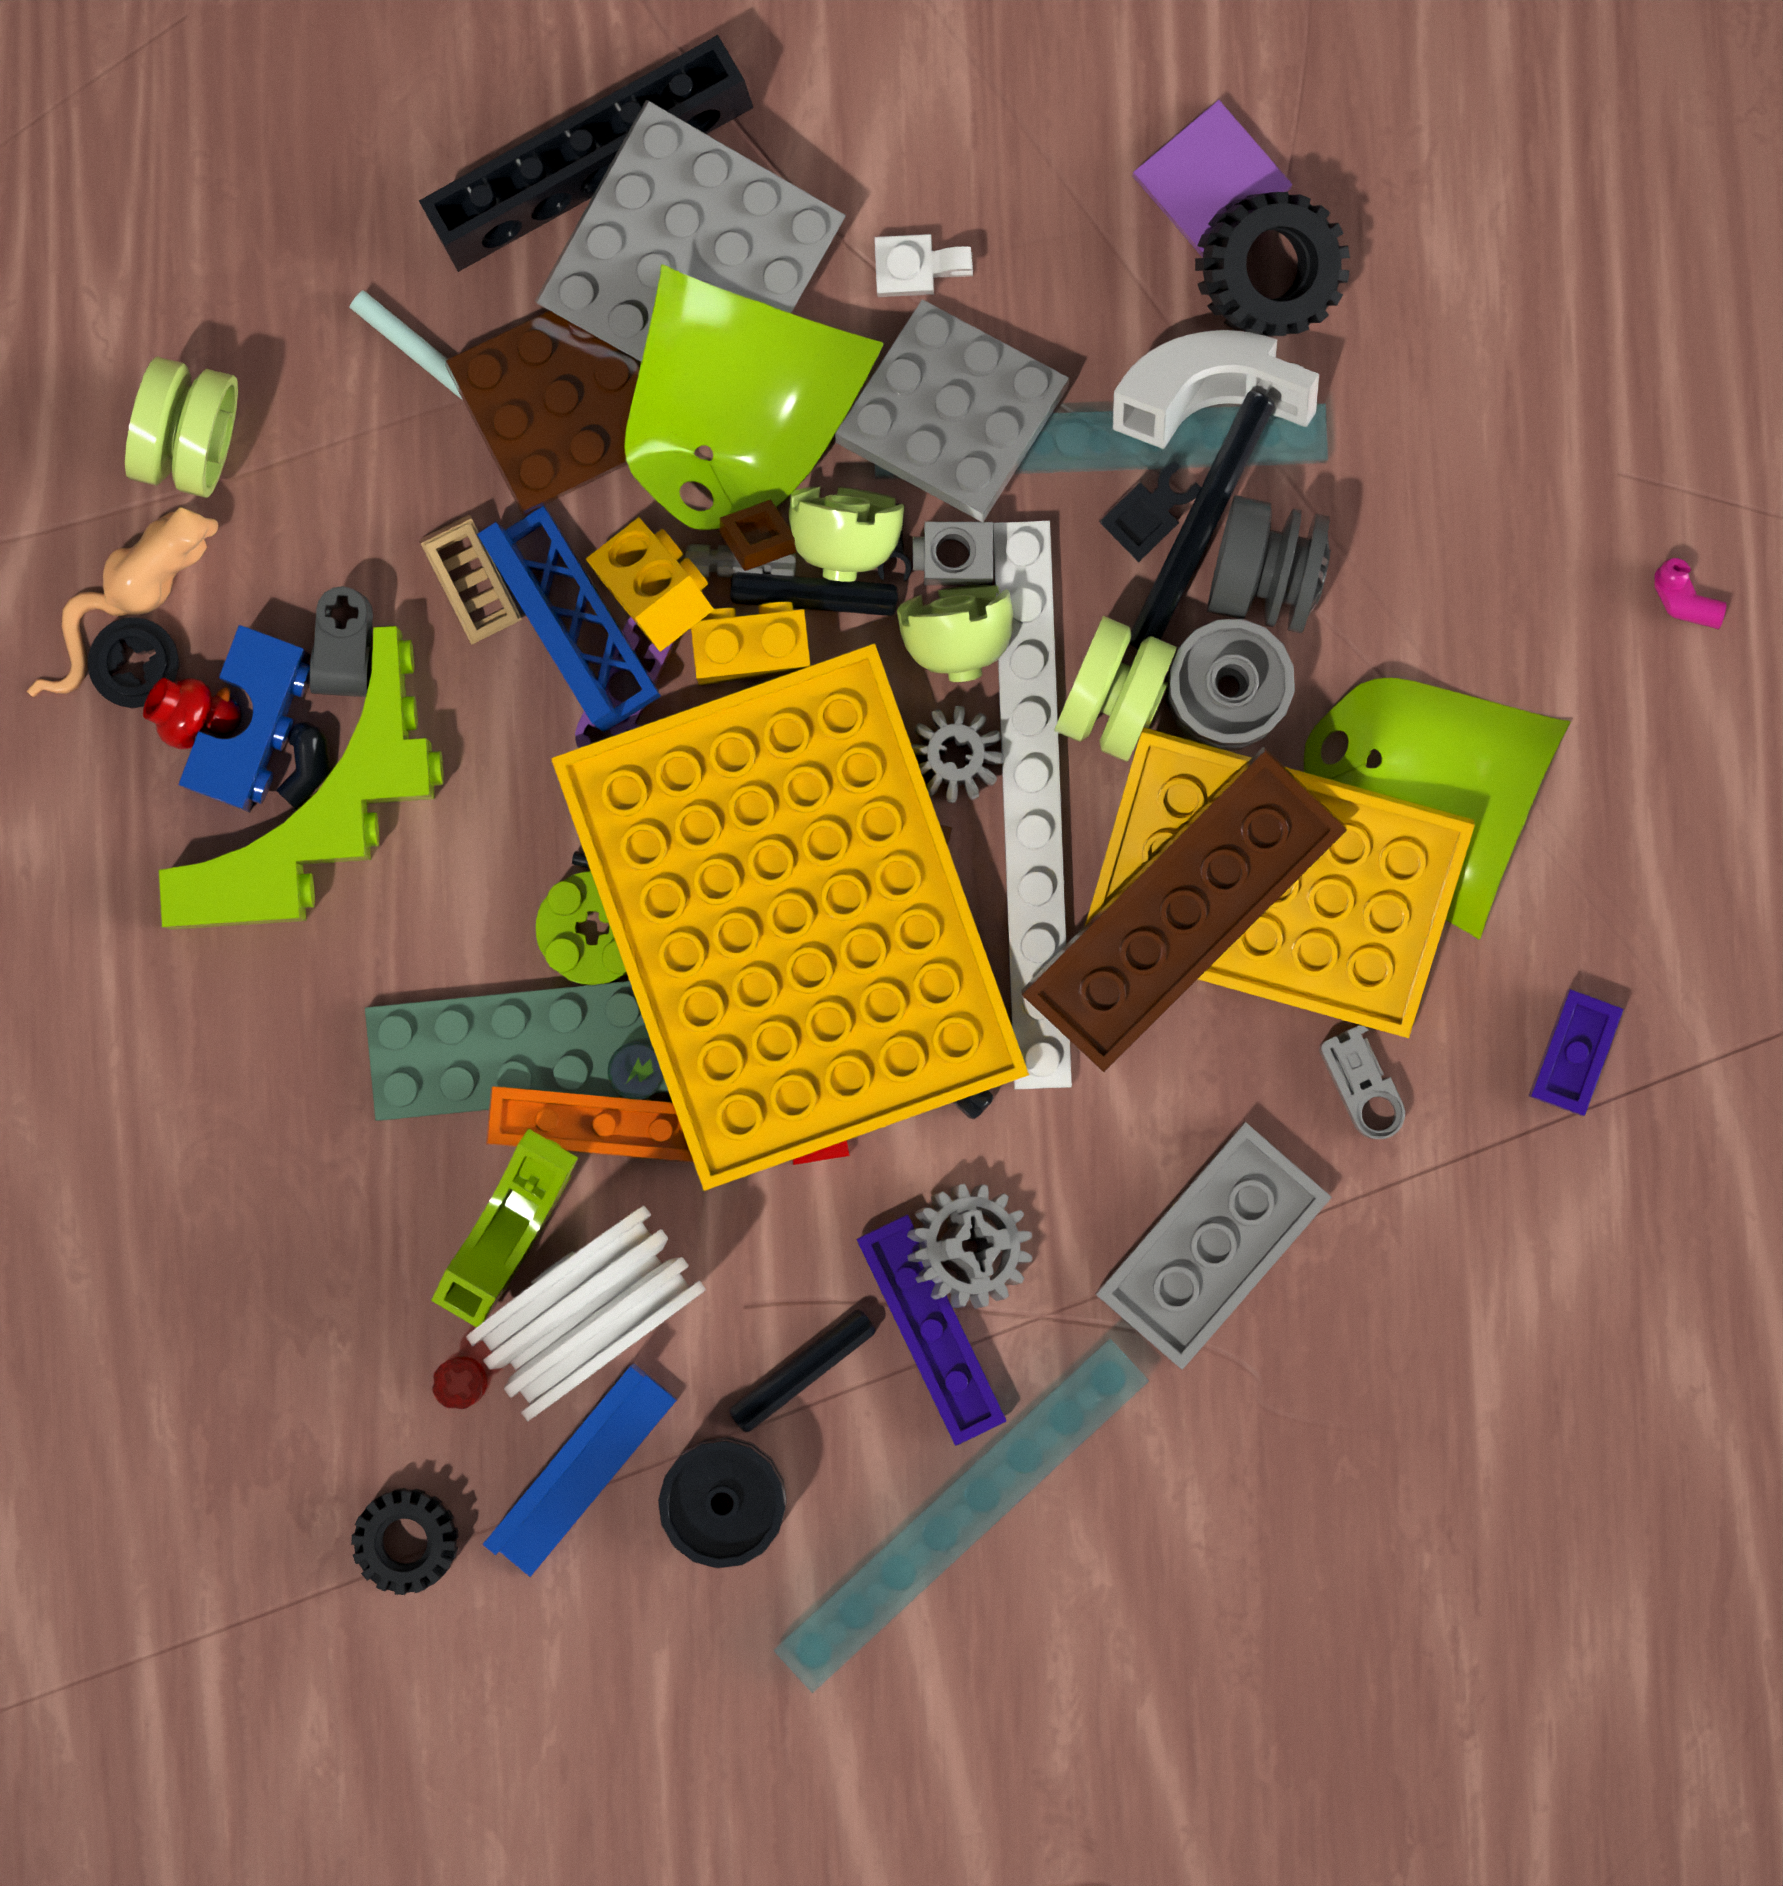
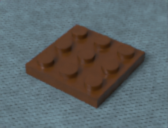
M548 311L446 360L445 367L522 515L628 465L624 447L625 433L640 370L632 356L552 311Z

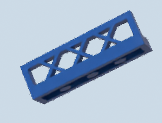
M540 507L506 530L495 522L477 534L593 725L605 733L661 697L655 684L546 507ZM540 526L544 527L552 540L546 564L525 560L516 545L517 541ZM559 554L568 568L556 566ZM532 570L544 572L541 584ZM554 574L574 578L580 586L575 610L555 607L548 598ZM587 601H589L597 615L585 613ZM560 616L572 619L570 631ZM582 621L603 625L609 636L603 658L584 654L578 647L577 641ZM616 647L625 662L613 660ZM589 663L601 666L598 678ZM611 668L632 672L643 689L616 707L606 693Z
M633 1363L482 1545L494 1555H497L499 1552L531 1577L673 1406L677 1398Z

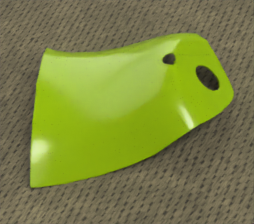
M661 264L654 308L625 433V455L632 475L670 514L686 526L694 529H719L720 517L770 499L775 507L779 506L811 472L828 447L871 371L884 345L883 342L779 310L765 303L710 285ZM699 446L710 447L713 451L712 460L700 459L694 455L695 450ZM686 482L701 483L711 492L713 505L705 511L691 509L681 499V486Z
M1378 678L1359 684L1314 727L1305 744L1304 772L1473 819L1475 826L1446 920L1479 940L1517 839L1525 825L1528 813L1551 760L1570 725V721L1524 711L1416 681L1399 678ZM1333 732H1345L1349 741L1345 755L1335 764H1326L1321 757V748L1324 741ZM1371 750H1378L1382 757L1381 764L1376 768H1367V758L1371 754Z

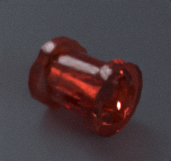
M467 1356L454 1357L442 1363L434 1372L432 1391L437 1401L444 1407L466 1409L478 1402L485 1394L488 1385L487 1373L482 1364L474 1358ZM451 1369L457 1374L466 1370L471 1373L473 1379L468 1383V1388L472 1394L469 1397L463 1392H459L454 1396L449 1393L447 1387L451 1384L452 1378L448 1372Z

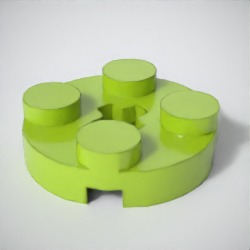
M591 871L577 873L555 884L541 903L536 918L537 943L549 966L568 980L582 985L612 983L623 977L627 972L610 924L609 933L599 935L596 945L587 944L586 935L577 933L578 922H586L588 913L591 912L599 913L600 922L609 924Z

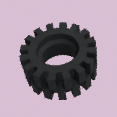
M401 1488L381 1495L366 1506V1509L359 1515L355 1523L356 1529L355 1533L352 1534L351 1545H354L355 1549L353 1558L355 1564L359 1563L363 1572L361 1574L367 1581L371 1579L376 1583V1588L384 1592L386 1590L394 1591L397 1595L424 1591L441 1579L449 1570L453 1559L456 1557L458 1550L456 1542L459 1538L458 1528L454 1527L452 1521L454 1517L450 1510H446L441 1503L443 1501L436 1496L431 1497L425 1494L424 1490H406V1488ZM399 1519H410L417 1522L424 1529L427 1536V1548L419 1560L412 1563H400L393 1560L387 1554L383 1544V1537L387 1527L392 1522Z

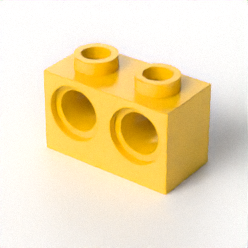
M638 517L588 556L586 561L614 598L659 652H661L714 609L701 592L708 585V582L688 557L681 563H678L677 560L683 556V553L667 532L662 528L653 534Z

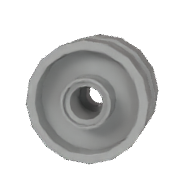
M1244 619L1216 620L1196 629L1178 648L1165 678V682L1168 683L1166 687V704L1176 725L1194 742L1223 750L1243 749L1264 739L1286 715L1295 692L1294 666L1284 644L1267 628ZM1232 677L1237 681L1239 690L1235 696L1226 697L1218 691L1217 684L1221 678Z

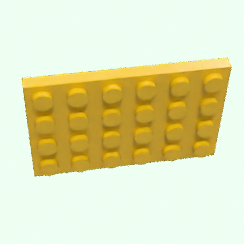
M1143 727L1138 738L1085 925L1252 757ZM1285 767L1346 825L1347 831L1198 980L1409 1038L1473 833L1474 820Z

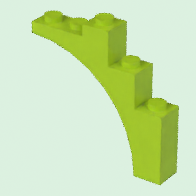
M397 626L373 627L372 673L362 715L342 758L319 790L283 824L246 847L203 863L159 870L162 927L174 930L306 921V908H312L315 905V891L312 873L303 874V864L371 860L370 847L379 846V824L377 813H368L367 804L435 799L434 786L444 784L441 751L432 752V743L427 738L409 739L408 731L417 730L418 728L415 696L406 697L405 674H414V652L412 640H403L402 631Z

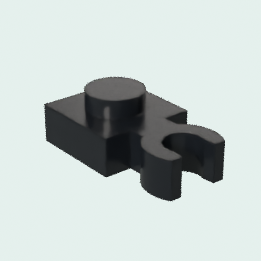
M1176 461L1169 462L1161 469L1157 479L1158 486L1152 492L1140 481L1137 482L1099 519L1103 527L1138 563L1179 524V521L1169 510L1175 504L1183 505L1191 502L1197 497L1201 489L1196 481L1184 492H1175L1170 488L1169 479L1171 475L1181 467Z

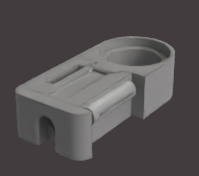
M1360 1025L1323 1041L1319 1046V1052L1356 1130L1370 1139H1386L1396 1134L1402 1127L1405 1119V1108L1391 1077L1382 1080L1381 1076L1384 1073L1367 1037L1363 1039L1361 1035L1369 1030L1365 1026ZM1373 1097H1382L1388 1100L1394 1109L1392 1123L1381 1131L1370 1129L1362 1119L1363 1106Z

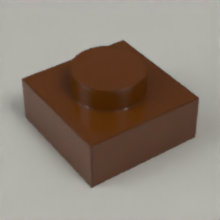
M771 499L720 517V534L744 571L796 553L795 538L792 535V531Z

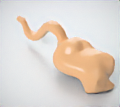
M180 507L176 512H170L150 523L145 529L142 538L133 547L120 548L113 551L108 556L103 570L104 593L92 591L79 593L70 598L62 610L61 626L71 661L70 672L65 678L55 682L37 679L27 692L32 697H35L42 690L67 694L78 689L86 677L88 667L87 653L79 626L83 615L94 609L103 610L113 616L141 615L158 608L170 594L175 575L196 563L204 554L207 548L204 539L213 536L217 532V521Z

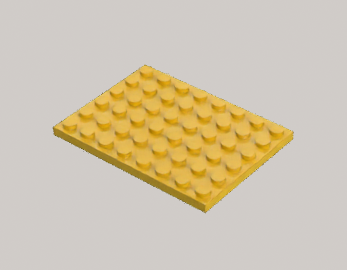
M875 643L551 758L704 1191L1029 1076Z

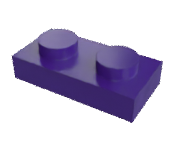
M1567 990L1528 1097L1579 1116H1585L1624 1009L1574 990Z

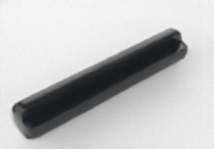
M736 572L733 573L731 578L730 598L735 604L762 605L774 602H792L793 608L891 616L897 610L898 589L894 584L842 582L823 578Z
M855 1310L734 1404L729 1411L731 1417L745 1433L750 1432L871 1338L876 1332L874 1324L862 1310Z

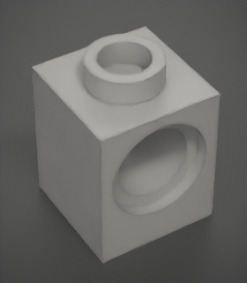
M925 522L924 537H913V571H924V585H992L993 522ZM948 540L962 542L969 551V558L966 563L956 568L944 566L936 555L938 547L943 542Z

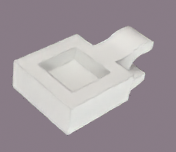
M931 234L875 237L878 297L934 294V278L973 276L971 247H950L932 251Z

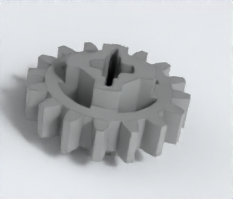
M965 1184L951 1187V1198L943 1191L931 1196V1200L935 1210L924 1207L915 1214L924 1224L923 1228L908 1231L907 1237L919 1242V1250L907 1255L908 1261H922L924 1267L916 1276V1281L920 1283L932 1280L935 1286L931 1297L935 1300L945 1297L948 1293H952L951 1306L953 1308L965 1307L969 1297L975 1309L988 1306L989 1295L995 1301L1006 1299L1009 1294L1004 1283L1010 1285L1021 1284L1025 1278L1015 1268L1018 1264L1032 1261L1030 1254L1020 1250V1243L1031 1239L1032 1234L1028 1231H1018L1015 1225L1022 1219L1024 1213L1022 1210L1008 1214L1004 1210L1009 1198L1005 1193L989 1200L988 1185L982 1184L974 1187L971 1195H969ZM982 1214L986 1215L996 1225L998 1230L985 1222ZM946 1219L948 1229L942 1239L937 1241L940 1226ZM962 1241H976L977 1252H964ZM1003 1251L1000 1265L994 1273L992 1263L998 1254ZM941 1263H944L946 1266L955 1271L957 1274V1279L952 1277L944 1269Z

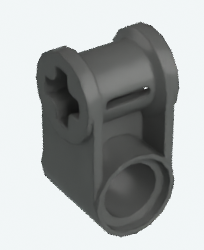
M344 586L331 588L318 600L315 640L310 662V690L312 694L366 697L372 673V630L374 616L369 600L352 588ZM348 598L349 605L358 609L359 613L357 619H348L346 628L342 629L341 621L332 618L331 613L333 608H342L343 599Z

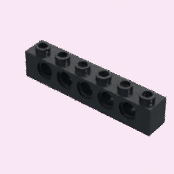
M719 36L712 37L420 199L419 203L456 270L459 272L591 199L646 100L705 134L753 109L745 80Z

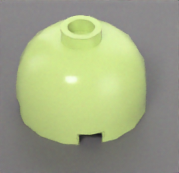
M820 487L796 489L791 493L789 528L795 538L796 550L808 563L823 568V577L826 579L842 582L855 581L857 572L874 570L889 559L898 545L902 530L904 505L899 504L895 506L896 499L891 496L838 487L836 495H828L825 498H819Z
M968 585L938 590L940 599L924 606L921 595L900 604L897 614L900 632L907 651L919 665L935 673H948L949 681L965 682L981 677L983 675L982 667L994 663L1006 651L1013 632V610L1010 592L1005 589L999 594L998 586Z

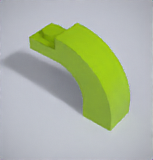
M528 1128L518 1143L483 1213L445 1270L431 1301L476 1328L486 1321L555 1208L572 1176L570 1173L578 1157L564 1150L556 1142L546 1139Z

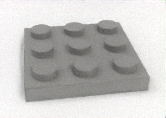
M922 299L835 433L836 443L973 518L984 522L1067 391L1069 377Z

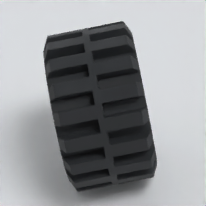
M1270 192L1249 195L1245 199L1235 200L1225 206L1227 211L1223 214H1215L1208 223L1212 230L1209 234H1202L1198 243V247L1204 248L1203 258L1195 259V271H1203L1204 281L1197 283L1201 295L1210 296L1212 302L1207 306L1214 315H1223L1226 318L1224 324L1232 329H1242L1245 332L1265 336L1299 334L1309 330L1308 325L1311 323H1321L1329 316L1326 311L1327 307L1337 306L1343 294L1337 291L1339 283H1348L1350 270H1341L1342 259L1350 258L1348 246H1339L1337 237L1344 233L1339 223H1329L1326 218L1330 214L1327 209L1322 205L1313 206L1309 204L1311 198L1301 194L1289 195L1288 192ZM1268 230H1275L1281 233L1291 242L1298 261L1297 274L1292 286L1284 295L1276 299H1269L1261 295L1251 284L1246 269L1247 254L1252 243L1261 233Z

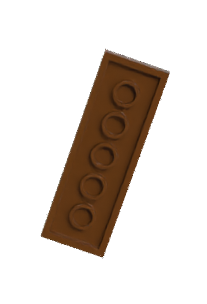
M1263 747L1021 990L1022 996L1099 1069L1105 1072L1347 831L1346 825Z

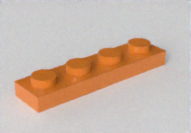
M491 1087L486 1145L517 1147L529 1128L542 1137L556 1142L568 1152L694 1163L673 1102Z

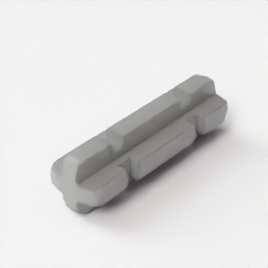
M690 544L687 546L685 559L688 557L703 577H709L710 572L717 573L718 577L732 578L733 573L736 572L795 576L796 553L748 571L743 570L727 545H718V550L711 549L710 545Z

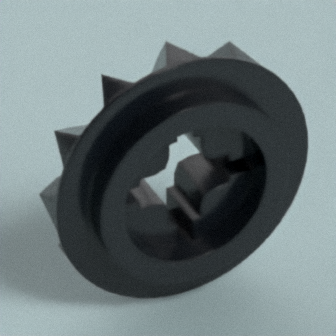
M137 617L123 618L107 625L94 639L88 655V671L97 691L108 701L131 709L144 707L151 689L160 679L166 678L174 682L180 668L176 643L170 635L158 624ZM126 642L128 647L133 649L138 655L156 652L143 665L145 684L131 672L118 673L113 676V673L119 671L120 666L127 662L124 654L126 650L122 643Z

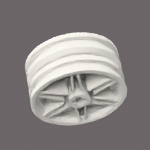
M645 1206L634 1211L577 1253L572 1251L532 1280V1286L466 1336L472 1346L483 1340L492 1352L483 1360L490 1370L503 1368L509 1363L514 1367L516 1372L509 1377L504 1390L510 1398L521 1392L530 1406L521 1412L527 1421L542 1412L706 1290L700 1280L690 1287L680 1273L689 1267L683 1257L669 1259L663 1264L656 1255L663 1250L668 1237L662 1229L651 1235L643 1222L651 1216Z

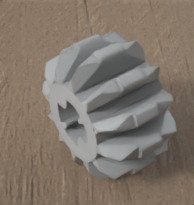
M963 706L955 707L953 715L954 724L947 725L945 716L940 709L933 711L932 718L938 731L934 733L926 725L920 723L917 724L914 730L917 736L928 742L929 745H911L916 758H927V762L919 764L922 776L924 777L931 772L934 775L926 786L929 796H933L938 791L942 782L949 784L946 799L948 803L952 804L956 803L957 785L964 784L967 795L971 800L979 798V790L973 780L975 777H978L982 782L993 786L997 781V777L993 772L984 768L982 764L1000 765L1004 761V754L984 751V748L1000 740V733L995 730L981 737L977 734L986 721V716L982 713L974 717L970 727L963 725L965 708ZM954 740L958 748L968 746L972 756H965V763L968 765L957 769L953 762L943 764L939 754H946L944 744Z

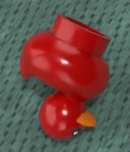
M162 678L151 689L145 701L143 717L156 724L157 733L166 745L185 750L193 747L195 737L204 723L206 727L215 733L224 734L233 731L241 721V708L238 702L230 696L231 690L228 687L222 688L212 697L209 686L199 679L187 678L174 683L166 678Z

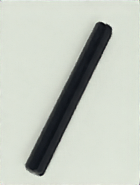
M1256 391L1247 393L1134 623L1129 642L1131 646L1139 649L1142 641L1150 636L1161 640L1275 407V402L1271 398Z

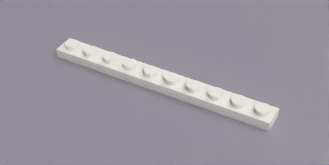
M1050 521L993 523L995 586H998L999 594L1005 589L1009 590L1013 610V632L1006 651L998 659L1001 753L1004 754L1002 781L1012 1028L1029 1076L1014 1081V1090L1071 1088L1070 1040L1021 994V990L1066 945L1058 733L1054 731L1058 722Z

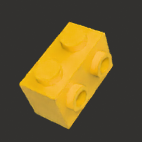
M774 602L759 605V614L738 617H736L735 608L714 609L702 621H699L691 628L698 684L707 685L780 677L811 666L804 609L793 610L792 602Z

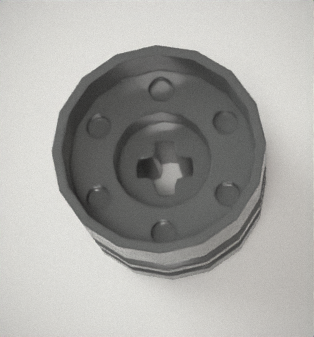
M1234 495L1217 557L1207 612L1244 619L1250 610L1254 597L1266 599L1264 615L1266 626H1275L1281 605L1285 603L1291 605L1287 630L1302 633L1309 615L1319 603L1331 553L1328 538L1330 517L1315 514L1307 538L1300 537L1298 534L1302 510L1293 508L1282 532L1271 530V503Z

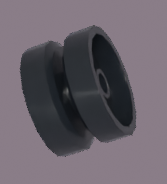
M725 1436L704 1439L683 1451L664 1477L658 1503L661 1526L673 1547L692 1562L718 1569L741 1566L765 1552L779 1534L787 1499L784 1478L772 1457L753 1442ZM725 1492L732 1497L734 1503L730 1512L722 1514L720 1508L713 1509L711 1501L717 1493Z

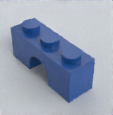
M242 625L238 626L219 678L225 683L243 689L248 693L253 704L252 720L243 733L230 739H219L198 731L178 785L249 813L254 802L259 804L264 802L273 779V772L266 769L274 748L280 751L284 749L288 741L289 732L293 726V719L287 717L294 696L300 698L304 696L310 683V665L307 664L310 654L306 650Z

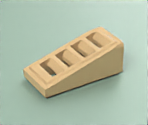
M467 515L422 537L419 541L472 645L521 621L522 618L492 558L477 534L479 532L471 516ZM468 536L472 546L444 560L441 559L438 553L439 550ZM479 558L482 567L452 581L448 573L449 571ZM489 578L493 586L492 588L464 602L459 595L460 592ZM500 599L504 608L473 623L469 613Z

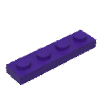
M907 1214L856 1240L955 1446L1007 1422L947 1295L935 1300L931 1297L935 1283L932 1280L918 1283L915 1279L924 1267L922 1261H908L907 1255L919 1250V1242L907 1237L908 1231L915 1229Z

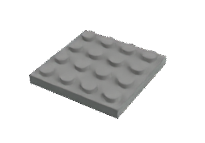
M646 100L536 297L535 302L641 362L654 308L661 264L710 285L791 313L846 215Z

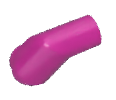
M1670 558L1664 561L1654 575V587L1667 613L1675 619L1720 629L1727 603L1697 595L1688 575L1691 568L1684 560Z

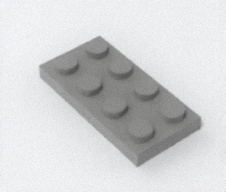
M1244 1122L1095 1295L1183 1370L1332 1197L1249 1124Z

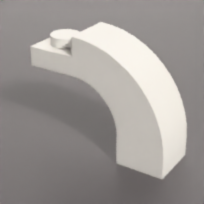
M1235 330L1204 331L1189 334L1154 348L1141 357L1125 374L1114 390L1113 430L1164 449L1181 423L1192 413L1216 404H1242L1247 393L1250 391L1259 392L1275 402L1272 415L1307 427L1316 413L1319 374L1307 370L1298 364L1276 358L1277 339L1265 335Z

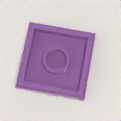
M1220 100L1216 101L1150 157L1132 175L1202 258L1204 248L1198 247L1201 235L1210 233L1212 227L1208 223L1215 214H1223L1227 211L1226 205L1235 200L1245 199L1249 195L1287 192L1292 187V183Z

